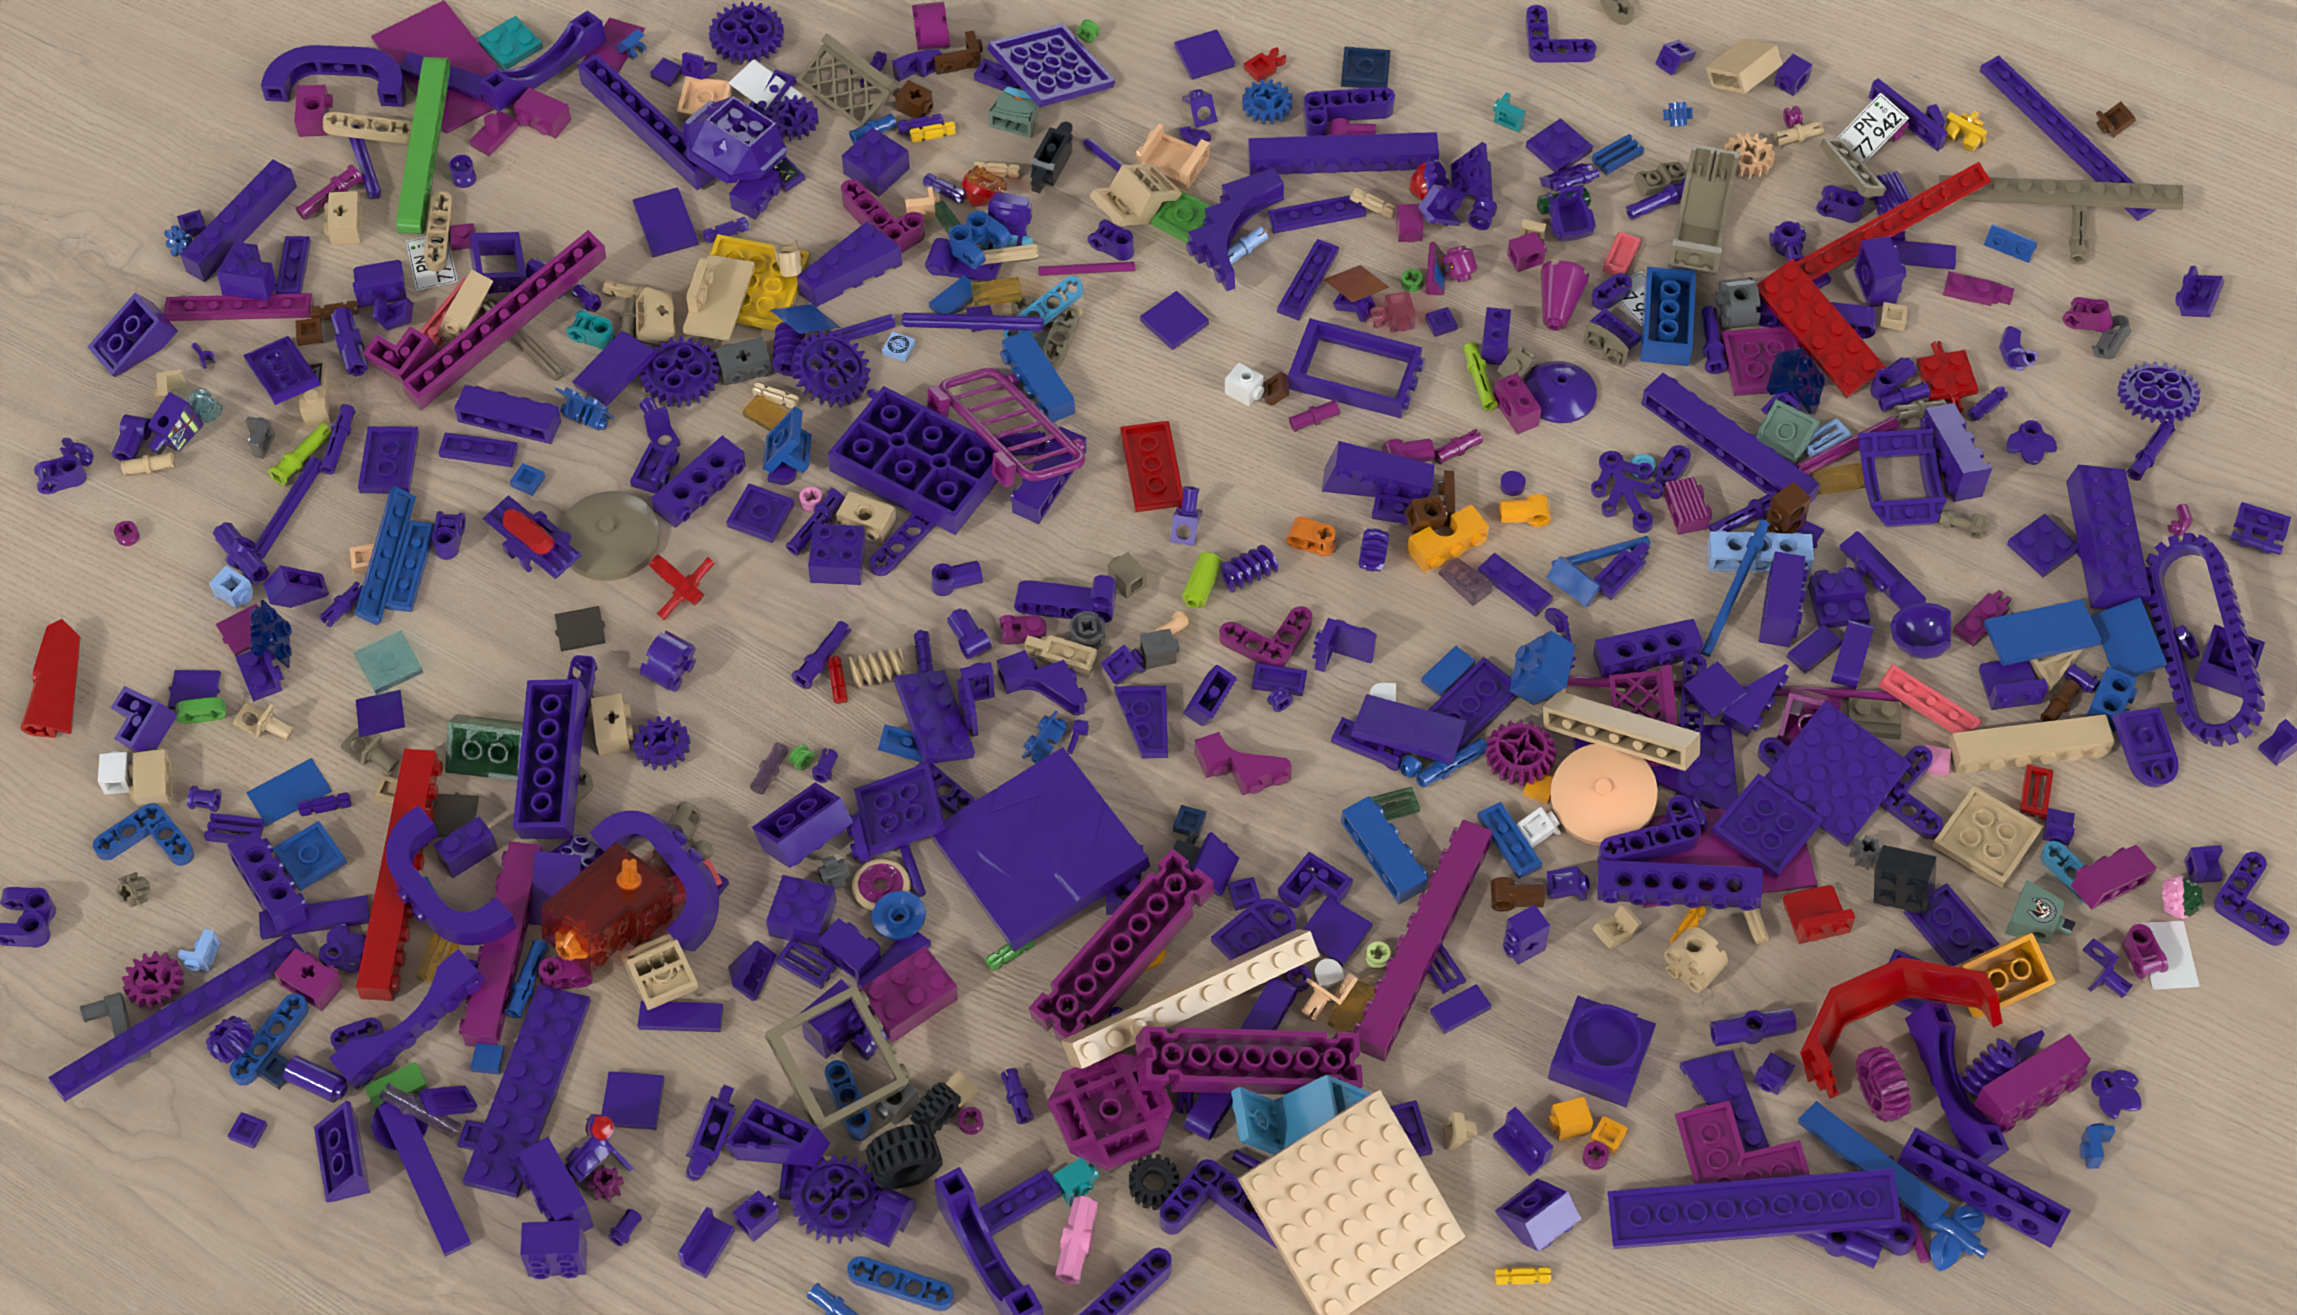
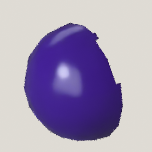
M1924 602L1902 608L1893 616L1890 625L1892 639L1898 648L1908 656L1927 660L1937 658L1951 648V611L1939 604Z

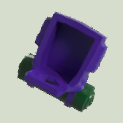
M1584 185L1562 188L1559 193H1547L1538 197L1537 209L1541 215H1550V226L1558 241H1573L1593 235L1596 223L1593 211L1588 209L1591 198Z

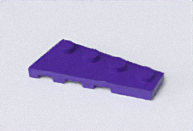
M1733 1050L1680 1063V1069L1684 1075L1687 1074L1693 1083L1692 1087L1698 1095L1702 1096L1708 1106L1730 1101L1745 1153L1770 1147Z

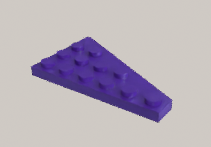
M1688 725L1689 730L1693 731V725ZM1704 725L1700 738V755L1686 771L1671 769L1667 765L1650 767L1654 773L1657 787L1660 785L1676 792V795L1684 797L1697 793L1701 804L1709 809L1721 808L1727 811L1738 798L1731 725ZM1574 738L1575 751L1594 744Z

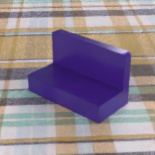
M706 1207L678 1252L681 1267L706 1279L735 1232L734 1227L715 1218L712 1209Z

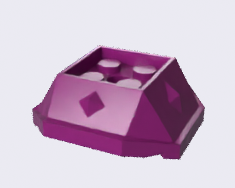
M1117 1052L1083 1069L1074 1067L1062 1072L1053 1093H1051L1048 1099V1107L1071 1154L1108 1171L1159 1150L1173 1113V1105L1164 1087L1161 1091L1138 1090L1137 1069L1144 1059H1137L1131 1055ZM1108 1110H1114L1117 1112V1114L1113 1116H1107L1104 1113Z

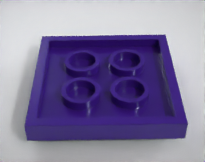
M928 762L854 789L866 845L871 857L946 830L932 769Z
M1758 773L1712 827L1711 833L1777 879L1821 826L1824 819Z

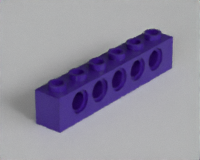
M1599 860L1597 898L1609 904L1621 901L1630 902L1634 905L1657 903L1660 906H1672L1673 904H1678L1689 908L1712 906L1715 909H1726L1727 907H1735L1751 911L1761 909L1763 868ZM1628 881L1631 885L1624 887L1619 885V883ZM1653 882L1658 884L1659 886L1655 888H1650L1646 885L1648 883ZM1683 884L1686 887L1684 889H1676L1673 886ZM1709 885L1713 887V889L1710 891L1702 890L1701 887ZM1730 887H1738L1740 891L1731 892L1728 889Z
M1916 1127L1897 1161L1900 1166L1911 1174L2049 1248L2054 1244L2071 1211Z

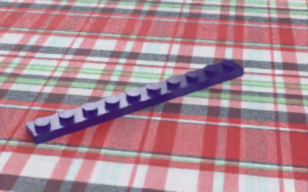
M1999 55L1981 65L1980 72L2096 182L2134 183ZM2124 208L2137 221L2156 211V209Z
M288 933L48 1077L49 1083L62 1100L66 1102L275 976L274 972L295 948L302 953H305L304 950Z

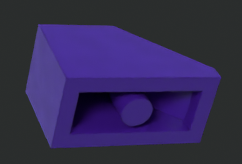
M281 565L263 584L270 604L288 608L324 598L329 594L323 574Z

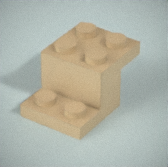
M1153 163L1122 165L1110 187L1093 189L1090 198L1100 210L1104 211L1111 218L1115 225L1122 227L1150 224L1161 203L1177 201L1182 192Z
M670 934L620 954L640 1000L644 1001L647 1010L699 989L697 980L678 940L674 941Z

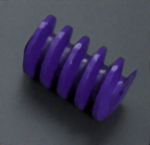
M785 322L778 324L775 329L772 368L783 376L792 377L795 370L790 368L794 362L791 358L796 353L795 349L806 337L805 333L799 334Z
M1262 544L1257 546L1256 549H1250L1248 553L1240 554L1239 558L1233 557L1230 562H1223L1221 572L1226 587L1231 593H1234V584L1243 589V580L1248 585L1253 584L1252 576L1257 581L1262 580L1261 572L1268 577L1271 574L1269 568L1277 573L1279 566L1270 549Z
M1996 1039L1997 1045L1989 1043L1987 1051L1982 1050L1979 1054L1980 1058L1975 1057L1972 1060L1973 1065H1967L1965 1067L1966 1072L1958 1074L1961 1084L1972 1094L1978 1096L1983 1086L2020 1064V1057L2017 1051L2003 1039Z

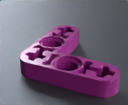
M1303 606L1293 608L1272 640L1236 622H1226L1220 627L1219 641L1225 647L1257 663L1284 667L1311 628L1312 612ZM1301 617H1305V620H1301V621L1299 622V624H1298V629H1297V628L1295 627V626H1296V618H1297V619H1300ZM1231 632L1235 633V636L1231 635L1230 638L1226 636V634H1231ZM1284 634H1292L1295 640L1285 642L1281 637ZM1255 641L1260 644V647L1256 650H1250L1246 647V644ZM1276 654L1280 655V658L1276 657L1275 660L1271 659V656H1275Z

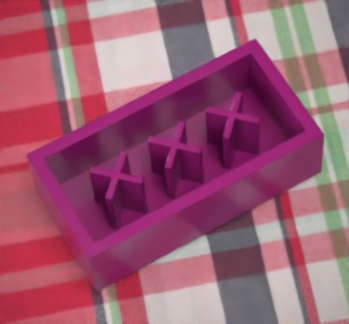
M2069 1033L1983 1086L1974 1106L1988 1120L1999 1125L2001 1132L2006 1134L2016 1126V1122L2020 1119H2030L2038 1112V1108L2043 1105L2046 1107L2051 1106L2060 1098L2059 1095L2065 1091L2068 1094L2075 1091L2081 1085V1078L2088 1072L2086 1068L2091 1058Z

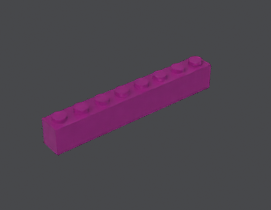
M509 841L507 851H503L501 859L503 869L502 873L497 875L495 883L496 897L512 914L516 928L496 941L479 946L477 954L479 965L477 970L486 981L481 984L477 992L466 997L465 1010H467L465 1019H461L459 1025V1035H462L466 1046L475 1047L476 1043L500 1044L507 1015L504 1010L512 995L511 988L515 982L529 925L535 851L543 852L542 846L539 844Z

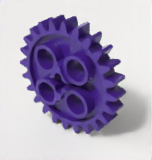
M742 1L740 7L733 3L731 10L724 7V14L717 12V19L712 18V25L709 26V39L712 49L716 50L717 55L722 54L723 60L730 57V61L733 63L738 59L740 65L744 63V60H748V63H750L753 59L760 63L762 56L769 59V52L776 54V47H781V41L784 40V27L781 17H777L776 11L771 12L770 6L763 9V5L760 3L755 7L753 1L750 2L749 6H745V3Z
M829 330L826 336L822 331H819L817 337L811 333L808 340L804 338L795 349L796 353L791 358L794 362L790 367L792 370H795L792 378L800 379L796 386H804L805 390L802 394L811 393V401L819 398L821 406L825 401H828L831 408L835 402H837L839 407H842L845 401L851 404L854 399L857 400L861 393L865 391L866 385L870 380L868 374L871 369L866 367L869 359H862L865 351L856 350L859 345L858 343L849 344L851 337L846 338L844 341L840 332L837 337H833L831 330ZM826 351H830L834 356L829 355ZM810 365L815 366L818 370L813 369ZM844 368L849 369L851 373L845 371ZM828 382L834 384L835 387L830 386Z
M680 336L678 342L670 338V344L660 341L661 348L652 346L657 355L640 372V378L645 392H650V397L653 399L657 397L659 404L667 400L668 407L673 402H677L678 408L681 407L682 402H686L688 406H691V400L694 399L700 403L699 396L702 395L708 398V390L715 391L714 384L719 383L718 376L721 375L716 353L715 351L710 352L709 345L703 347L702 340L694 344L692 337L687 342H684L683 337Z
M2154 361L2153 366L2144 362L2143 367L2135 364L2134 369L2128 368L2127 373H2123L2119 380L2117 396L2120 397V403H2125V410L2133 409L2131 415L2141 414V420L2149 417L2151 423L2155 419H2159L2160 423L2164 424V421L2168 419L2173 424L2175 418L2183 421L2184 416L2191 417V413L2196 412L2201 397V389L2197 388L2198 382H2192V375L2185 376L2186 370L2178 372L2176 371V365L2168 368L2166 362L2163 366H2159L2157 361Z
M832 1154L831 1162H827L822 1156L820 1158V1165L810 1166V1171L802 1168L801 1177L795 1178L794 1185L796 1187L791 1189V1195L794 1197L791 1198L790 1203L792 1207H795L793 1209V1217H800L798 1219V1226L807 1224V1235L816 1231V1240L818 1241L822 1235H825L828 1244L831 1242L832 1237H836L839 1244L842 1243L844 1236H847L848 1240L853 1242L854 1233L863 1237L864 1228L876 1209L875 1203L882 1193L878 1191L880 1187L876 1185L875 1181L873 1182L872 1172L866 1174L867 1164L859 1168L857 1167V1158L851 1163H847L846 1155L842 1157L841 1161H837L836 1156ZM838 1178L841 1182L834 1184L829 1179ZM849 1182H853V1184L845 1188ZM852 1195H860L863 1199L855 1201L850 1197ZM818 1197L823 1202L817 1204L811 1202L810 1199ZM826 1210H828V1212L824 1216H820ZM840 1214L845 1219L838 1221L833 1219L832 1216Z

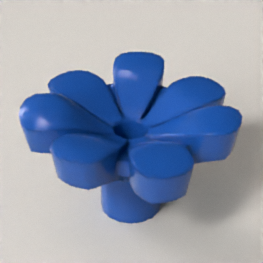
M172 225L171 230H165L164 232L165 237L169 239L166 241L167 248L172 247L170 254L173 257L178 254L180 255L189 243L192 242V236L186 234L184 230H180L178 225Z

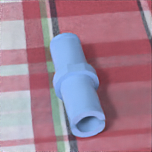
M1258 227L1244 238L1241 237L1235 245L1229 248L1228 257L1231 256L1229 260L1232 265L1244 255H1249L1253 252L1252 250L1268 240L1266 233L1260 237L1258 236L1264 231L1262 227Z

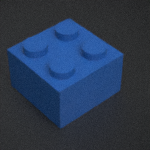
M1549 631L1519 647L1515 654L1516 662L1514 671L1511 674L1510 692L1535 705L1567 687L1575 645L1553 631Z

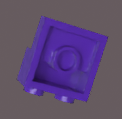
M1851 567L1842 568L1838 573L1819 570L1810 576L1808 590L1818 627H1821L1823 624L1827 628L1847 626L1849 619L1866 624L1870 623L1871 617L1865 599L1867 591L1861 570L1854 571Z

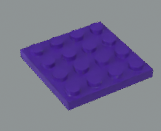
M1063 23L991 41L988 44L987 50L1039 108L1113 88L1116 81Z
M1825 700L1766 774L1765 778L1821 816L1824 820L1820 828L1847 847L1912 763Z

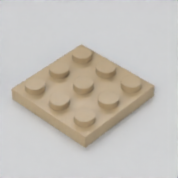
M1973 785L1934 840L1932 847L2003 888L2044 826Z

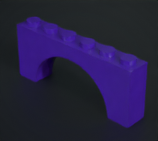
M958 1167L935 1179L938 1208L1000 1315H1043V1307L1029 1284L1024 1286L1017 1279L996 1246L977 1205L973 1188L961 1168Z

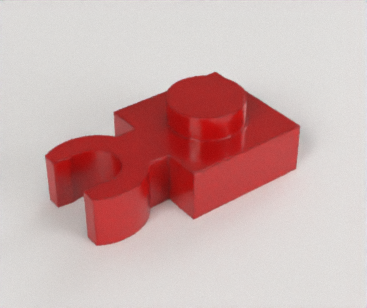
M1275 47L1270 50L1267 56L1261 52L1244 63V70L1259 83L1261 79L1264 80L1276 73L1277 67L1283 66L1286 63V55L1276 57L1279 55V48Z

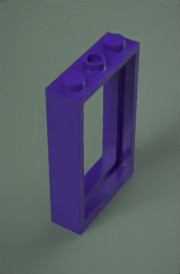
M1309 318L1288 373L1289 389L1328 400H1336L1339 403L1401 419L1403 411L1408 410L1412 396L1409 395L1410 391L1416 390L1418 383L1416 374L1417 372H1422L1425 358H1422L1423 347ZM1319 340L1407 362L1408 365L1396 398L1306 375Z

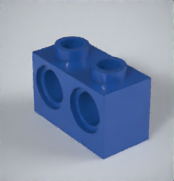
M2107 667L2086 717L2106 714L2110 729L2115 732L2116 728L2112 717L2118 713L2130 711L2125 707L2127 703L2132 704L2138 690L2133 687L2137 678Z

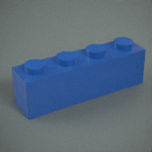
M1027 329L1002 340V351L1000 352L1002 361L1005 365L1009 364L1012 373L1015 374L1018 382H1021L1026 397L1029 400L1032 399L1035 405L1053 423L1074 414V397L1029 330Z
M1370 796L1342 810L1341 824L1398 905L1426 890L1428 880L1426 869L1423 865L1417 864L1413 858L1414 855L1411 848L1400 840L1396 827L1392 823H1388L1384 817L1383 809L1378 803H1374Z

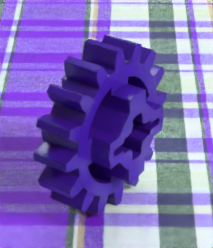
M794 95L793 99L785 96V101L782 102L777 99V106H770V112H767V117L777 124L781 139L788 136L789 141H792L793 137L801 140V135L803 134L809 137V130L815 131V124H819L817 107H814L812 101L807 103L806 97L798 100L797 95Z
M657 716L656 722L647 719L648 726H638L640 733H634L633 735L635 741L633 749L637 760H642L643 766L646 767L651 763L653 770H656L658 766H662L665 771L668 764H671L674 768L677 767L676 760L684 761V753L690 752V736L686 726L681 727L680 720L672 723L671 716H668L665 721H661V717ZM676 737L679 739L678 745L675 744ZM646 741L648 742V744H647L648 749H647V750L645 749V742H646Z

